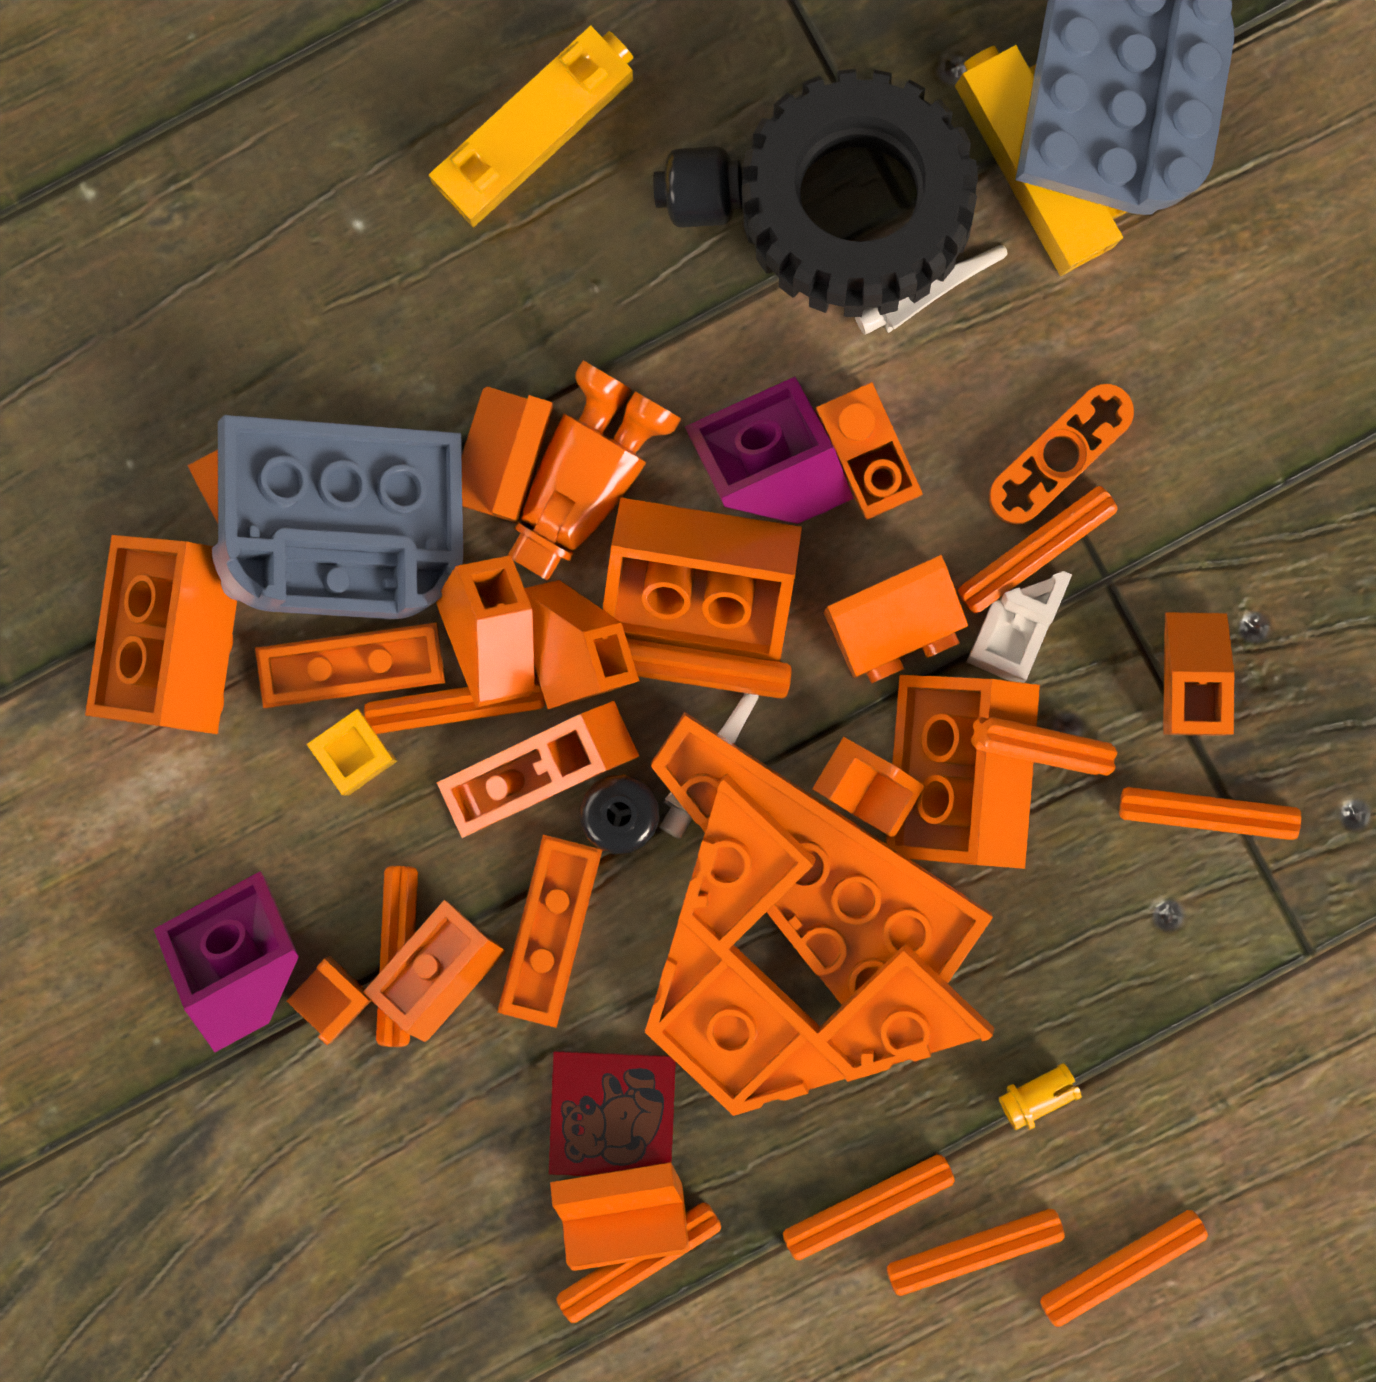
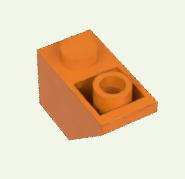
M873 382L816 407L815 413L835 448L851 493L866 521L923 495Z
M508 555L455 566L441 589L442 597L436 601V605L475 706L481 707L531 696L535 691L532 607L512 556Z
M561 580L524 588L532 607L534 666L548 709L589 699L639 682L622 622Z
M1166 612L1164 632L1163 735H1233L1234 665L1227 613Z

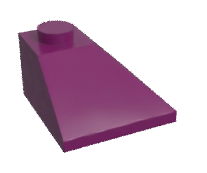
M795 376L685 426L687 434L724 507L799 524L854 499L835 448Z
M259 871L153 929L182 1006L214 1052L269 1024L298 959V954L263 873Z

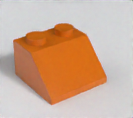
M942 555L827 606L823 612L853 679L866 673L871 684L903 670L904 667L900 657L922 648L926 658H929L960 644L955 632L968 626Z

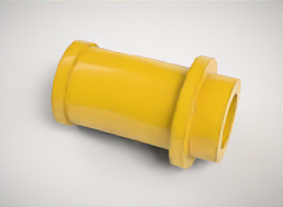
M1064 1063L1057 1065V1068L1018 1088L1014 1084L1007 1086L1008 1093L999 1097V1102L1008 1121L1015 1130L1023 1126L1031 1130L1035 1128V1120L1073 1100L1077 1101L1082 1096L1079 1087L1072 1084L1076 1081L1070 1070Z

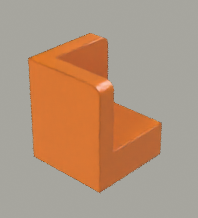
M843 737L812 790L886 835L893 837L899 831L925 786L893 764Z
M331 956L324 958L316 967L317 969L286 1001L320 1033L318 1038L326 1045L332 1043L371 1002L363 993L365 988Z

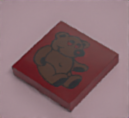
M554 1051L548 1175L592 1176L672 1163L676 1061L669 1055Z

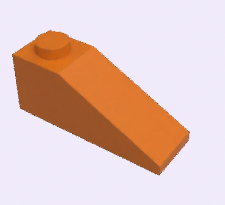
M615 701L572 717L437 782V785L463 838L639 757V754Z

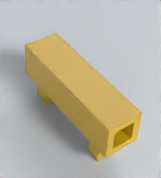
M590 25L429 174L432 184L474 228L633 81V70L628 65L633 59L632 54L612 32L608 31L602 37Z
M1017 45L1002 53L998 52L996 46H991L965 61L963 65L967 71L961 75L955 88L1060 277L1114 248L1123 239V236L1113 219L1127 212L1015 180L1036 64L1029 68Z

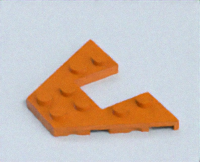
M725 774L718 786L693 875L687 889L677 928L645 1029V1033L725 1109L735 1116L759 1109L764 1103L773 1100H789L808 1094L809 1090L844 1079L847 1082L889 1070L892 1065L907 1060L916 1062L931 1057V1053L977 1039H981L983 1042L993 1036L994 1027L906 943L821 1026L748 959L734 944L814 866L816 858L728 774Z

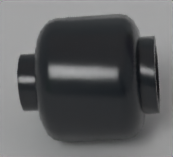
M718 146L672 150L667 156L665 171H655L653 175L656 208H667L670 220L677 227L686 228L727 224L733 216L734 209H743V177L740 160L731 161L728 152Z
M610 775L595 782L585 793L580 806V823L587 839L600 850L612 854L631 853L645 846L655 834L659 822V805L652 790L641 780L628 775ZM614 803H625L629 806V809L620 811ZM608 809L616 815L613 824L607 818ZM631 815L630 821L626 825L620 826L621 818Z

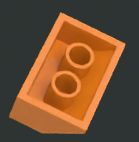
M620 497L610 550L603 610L622 622L627 639L780 662L802 527Z
M111 535L85 716L218 734L220 715L224 707V688L229 654L233 646L232 633L237 600L229 598L222 590L221 579L213 562V546L187 541Z
M899 676L892 764L922 783L925 787L897 834L893 837L886 835L887 845L907 858L914 860L1025 869L1034 762L977 750L971 742V738L975 733L972 725L980 717H996L1037 727L1040 685L983 678Z

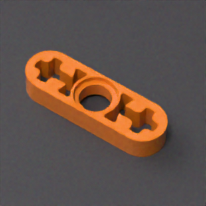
M1100 384L1088 390L994 480L988 495L989 505L993 514L1002 522L1011 525H1021L1036 517L1129 428L1134 416V407L1129 395L1122 388L1112 384ZM1097 398L1100 402L1106 403L1112 398L1120 406L1114 414L1119 424L1114 428L1107 422L1101 424L1089 436L1099 442V445L1094 450H1090L1085 437L1076 429L1069 427L1067 422L1072 417H1075L1081 428L1095 413V409L1091 405L1093 399ZM1053 438H1067L1075 444L1078 450V461L1073 469L1066 472H1057L1046 464L1043 456L1044 448L1047 442ZM1028 459H1031L1037 472L1044 479L1054 483L1055 487L1048 493L1042 482H1040L1027 496V500L1031 504V508L1025 512L1018 506L1008 511L1002 505L1007 496L1002 486L1008 481L1015 487L1021 485L1032 474L1031 471L1022 466Z

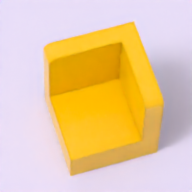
M356 709L307 743V746L341 795L349 796L397 762L395 756L386 749L359 709Z

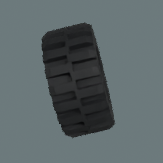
M856 69L838 70L837 82L825 85L820 75L803 82L802 95L795 98L787 92L774 104L773 117L771 119H761L753 133V146L750 150H746L743 164L742 207L748 243L755 245L756 260L766 274L774 272L779 277L778 287L792 298L799 292L809 297V307L826 313L829 304L844 307V317H862L863 308L877 306L879 314L884 315L898 311L899 301L907 297L913 303H916L930 294L931 284L935 280L943 282L955 267L956 257L959 253L964 252L970 236L977 200L976 186L978 174L976 160L970 159L969 156L971 145L963 127L954 128L952 126L953 112L941 99L936 100L932 105L924 100L926 88L910 79L906 82L904 89L892 85V73L874 69L873 80H856ZM866 147L884 152L900 162L913 177L917 189V202L910 220L903 227L886 237L862 242L837 238L814 224L803 209L800 191L806 171L817 160L839 149Z

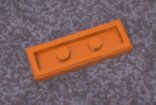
M437 622L255 648L262 703L265 709L446 684Z
M543 834L497 1013L557 1028L603 850Z

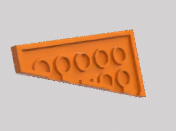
M684 712L651 762L652 769L704 832L708 825L719 783L722 777L728 774L816 858L814 866L767 911V914L841 1005L905 943L943 980L949 983L993 918L991 912L686 712Z

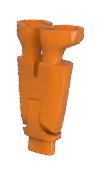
M584 360L575 372L576 382L586 396L584 410L579 420L565 413L563 414L544 453L527 497L521 520L525 523L518 522L514 529L520 532V535L508 553L515 562L546 580L550 579L561 558L570 561L573 551L599 527L618 504L620 497L622 498L647 463L636 455L644 442L652 436L671 434L681 421L680 417L635 391L627 403L625 415L613 439L607 438L603 434L605 429L626 402L632 389Z

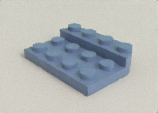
M1048 0L1015 180L1140 215H1151L1157 210L1171 207L1197 190L1207 178L1215 156L1234 44V26L1231 17L1232 1Z
M224 415L218 421V543L212 547L213 562L221 579L222 590L233 600L242 601L253 608L269 612L400 619L420 613L442 597L441 589L455 566L462 565L461 433Z

